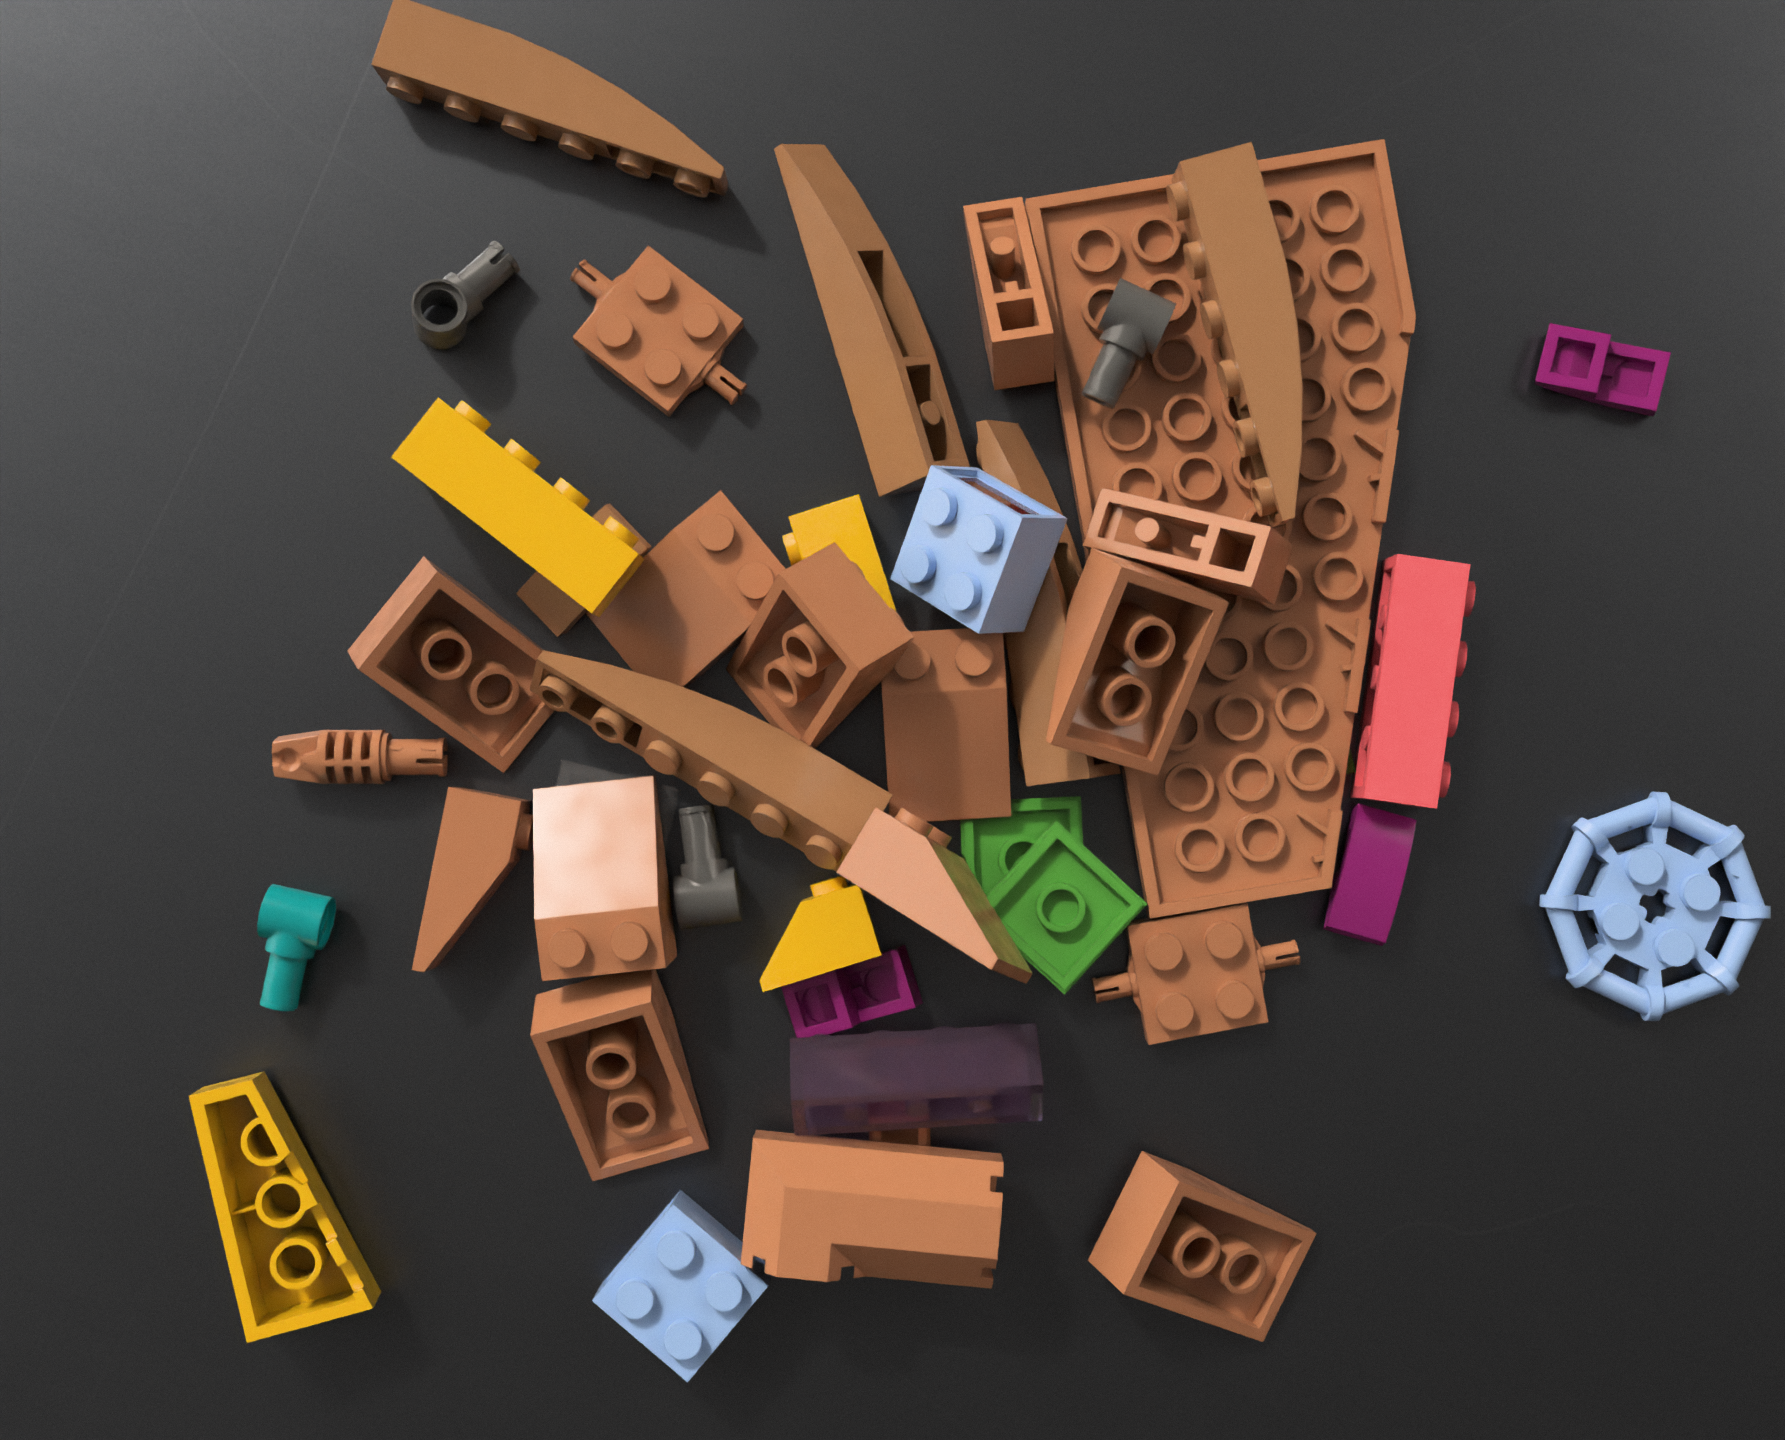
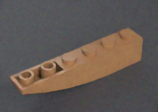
M393 0L371 63L387 85L386 90L390 94L415 104H420L423 97L444 104L443 109L446 112L465 121L476 123L479 121L480 116L500 122L502 123L501 128L505 132L523 140L535 141L537 135L558 141V147L561 150L581 159L592 160L594 154L616 160L615 165L617 168L639 178L648 179L651 173H656L674 179L673 185L676 188L694 196L707 197L709 191L723 196L726 195L729 184L724 167L673 124L621 88L575 62L511 33L410 0Z
M1252 142L1180 161L1172 177V184L1167 185L1166 192L1171 215L1175 222L1183 220L1189 243L1183 245L1184 260L1188 274L1192 280L1200 279L1206 302L1200 304L1201 320L1205 333L1209 339L1217 338L1223 361L1217 363L1220 387L1226 398L1234 397L1240 420L1234 422L1236 443L1242 457H1251L1257 479L1250 483L1254 506L1260 517L1267 515L1270 526L1277 528L1295 518L1302 452V374L1298 325L1287 263Z
M780 144L774 148L879 497L922 490L931 465L970 467L935 350L913 294L879 227L859 193L825 145Z
M994 420L976 422L978 434L976 455L981 469L1063 515L1049 481L1019 423ZM985 490L986 494L990 497L998 500L999 502L1005 504L1006 506L1012 508L1020 514H1027L1024 511L1018 509L1017 507L1011 505L1010 503ZM1065 524L1024 632L1003 633L1004 646L1008 651L1012 680L1009 691L1010 700L1016 710L1020 738L1018 759L1024 770L1026 786L1120 774L1119 764L1054 746L1046 741L1068 607L1083 571L1067 524Z
M545 650L542 651L536 660L530 691L537 694L548 707L558 712H567L591 726L593 731L602 739L610 743H620L642 756L656 771L676 776L696 788L700 795L710 803L717 806H726L750 820L758 831L769 837L780 838L804 852L812 863L821 868L833 869L837 872L875 807L884 811L893 794L815 748L809 747L793 735L734 706L698 692L610 664Z

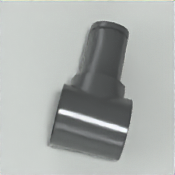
M493 240L487 249L457 275L450 272L443 279H431L418 286L412 296L411 311L414 332L421 342L428 347L439 350L449 349L459 344L466 335L468 322L484 309L482 302L512 275L520 271L519 265L510 253H507L505 256L501 254L504 252V247L500 243ZM442 304L453 309L456 316L447 324L437 325L426 320L423 314L429 307Z
M1120 278L1097 328L1102 331L1099 341L1103 346L1090 372L1082 395L1102 406L1114 409L1136 361L1144 360L1147 352L1151 354L1155 352L1176 303Z
M702 805L679 809L685 864L679 865L680 875H674L673 890L680 929L685 930L741 922L742 903L738 876L735 867H728V859H721L714 806Z

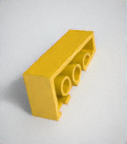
M438 397L391 458L586 610L600 617L645 560L639 553L633 550V547L640 539L611 516L603 525L583 511L590 500L561 477L554 486H551L534 472L541 462L514 440L510 439L504 448L485 434L492 423L461 400L456 408L453 409Z
M265 1071L204 1086L189 1095L246 1342L249 1343L373 1309L381 1294V1290Z

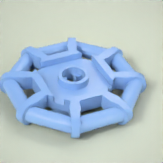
M1651 792L1647 799L1589 820L1583 817L1579 818L1571 826L1574 834L1546 894H1540L1539 907H1545L1568 969L1566 979L1574 988L1583 986L1640 1013L1644 1021H1660L1665 1013L1721 993L1731 995L1739 987L1736 979L1764 918H1771V906L1764 904L1742 844L1745 836L1736 825L1727 827L1670 800L1666 792ZM1643 826L1644 843L1636 845L1635 848L1624 852H1616L1608 838ZM1670 826L1700 840L1704 844L1692 856L1666 844L1668 827ZM1591 856H1594L1601 864L1587 895L1574 894ZM1719 860L1723 864L1736 902L1719 901L1720 887L1708 871V868ZM1657 891H1660L1664 896L1665 913L1662 917L1656 916L1652 923L1644 920L1647 910L1639 905L1640 899L1643 895L1654 896ZM1573 910H1586L1588 917L1594 920L1599 933H1595L1598 943L1589 950L1586 948ZM1720 916L1734 918V923L1718 958L1715 959L1705 948ZM1613 955L1640 968L1637 985L1604 970L1605 965ZM1691 962L1694 968L1701 973L1675 984L1662 987L1661 970L1672 966L1679 967Z

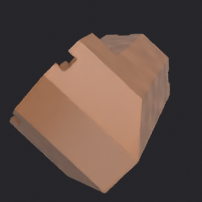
M756 1130L752 1142L741 1265L753 1268L755 1257L765 1260L764 1273L781 1278L822 1282L841 1280L842 1267L854 1266L853 1278L876 1277L992 1289L994 1280L992 1269H996L1002 1217L1003 1192H996L997 1177H1003L1004 1172L1001 1153Z

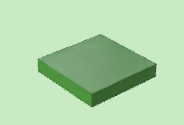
M1081 796L1011 799V817L960 820L961 857L965 859L986 895L1055 820L1083 844Z
M1056 820L986 895L1021 955L1064 995L1147 905L1139 895Z

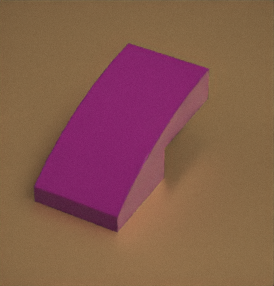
M1549 323L1535 385L1588 402L1654 417L1671 355L1670 352L1611 342V334Z
M1359 803L1355 806L1350 814L1341 867L1333 875L1323 930L1383 946L1386 943L1403 887L1417 820Z
M905 945L884 950L881 956L781 986L798 1042L853 1028L861 1022L916 1008L923 1003Z

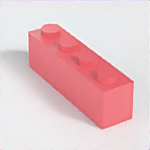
M1395 554L1382 561L1354 764L1356 772H1353L1350 798L1437 809L1438 799L1446 796L1451 778L1450 763L1444 761L1447 737L1452 738L1454 736L1459 719L1458 702L1452 701L1455 677L1462 676L1467 661V643L1460 641L1463 617H1469L1472 612L1476 594L1475 582L1468 580L1470 564Z

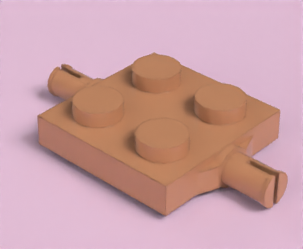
M649 245L631 267L613 281L589 264L586 259L579 263L580 270L575 268L570 280L577 283L595 297L597 301L592 314L572 337L576 346L668 417L671 416L689 393L702 387L705 383L728 400L731 405L738 401V395L742 396L747 388V384L740 381L720 364L725 348L744 326L742 317Z
M1245 902L1156 918L1133 920L1125 928L1129 947L1126 965L1127 972L1099 978L1094 977L1091 980L1096 1003L1132 997L1141 1013L1145 1040L1148 1045L1269 1022L1263 993L1265 970L1300 965V956L1296 954L1299 953V949L1295 939L1260 947L1253 935L1248 903Z

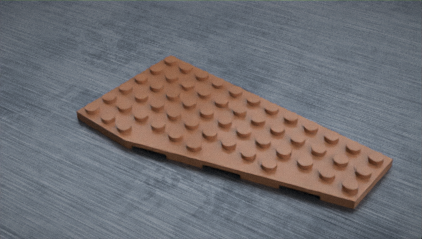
M1385 139L1257 160L1287 263L1298 325L1302 374V452L1294 519L1281 527L1273 528L1293 546L1274 605L1204 587L1228 601L1229 604L1160 772L1157 776L1121 765L1144 901L1147 903L1145 908L1148 918L1332 888L1343 811L1340 810L1354 715L1358 713L1371 625L1369 614L1381 533L1387 518L1399 437L1397 426L1410 338L1414 334L1416 312ZM1174 174L1026 198L1025 211L1054 331V379L1083 543L1101 488L1270 526L1268 516H1259L1252 499L1250 483L1257 478L1251 457H1242L1236 443L1234 422L1240 420L1234 397L1226 398L1220 387L1217 363L1223 361L1217 338L1209 339L1202 324L1200 304L1206 302L1200 279L1192 280L1186 268L1183 245L1189 243L1184 222L1183 220L1174 221L1168 205L1166 188L1167 185L1172 184ZM1122 278L1176 303V306L1153 354L1147 352L1144 360L1136 361L1114 409H1111L1084 397L1082 391L1103 346L1099 341L1102 331L1097 329L1119 279ZM1083 546L1085 559L1087 561V558L1091 550Z

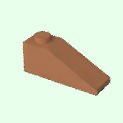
M1017 197L963 206L984 343L994 390L1054 381V331L1023 198Z
M1101 488L1083 546L1090 550L1094 548L1195 582L1216 591L1272 605L1275 604L1293 546L1271 526L1106 488Z
M448 787L412 967L413 971L424 973L439 966L520 861L522 850H531L533 845V814H529L531 800L463 787Z

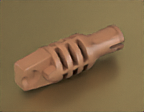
M319 730L278 736L272 742V766L274 777L320 784H384L386 781H390L393 775H438V777H445L448 769V755H443V752L448 750L446 737H439L438 739H393L391 733H386L385 730Z

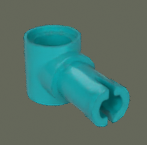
M272 884L268 888L261 903L257 922L258 936L267 938L265 950L270 952L260 999L261 1006L278 1011H294L298 1008L307 959L314 958L315 951L322 950L325 947L333 928L336 915V899L334 897Z

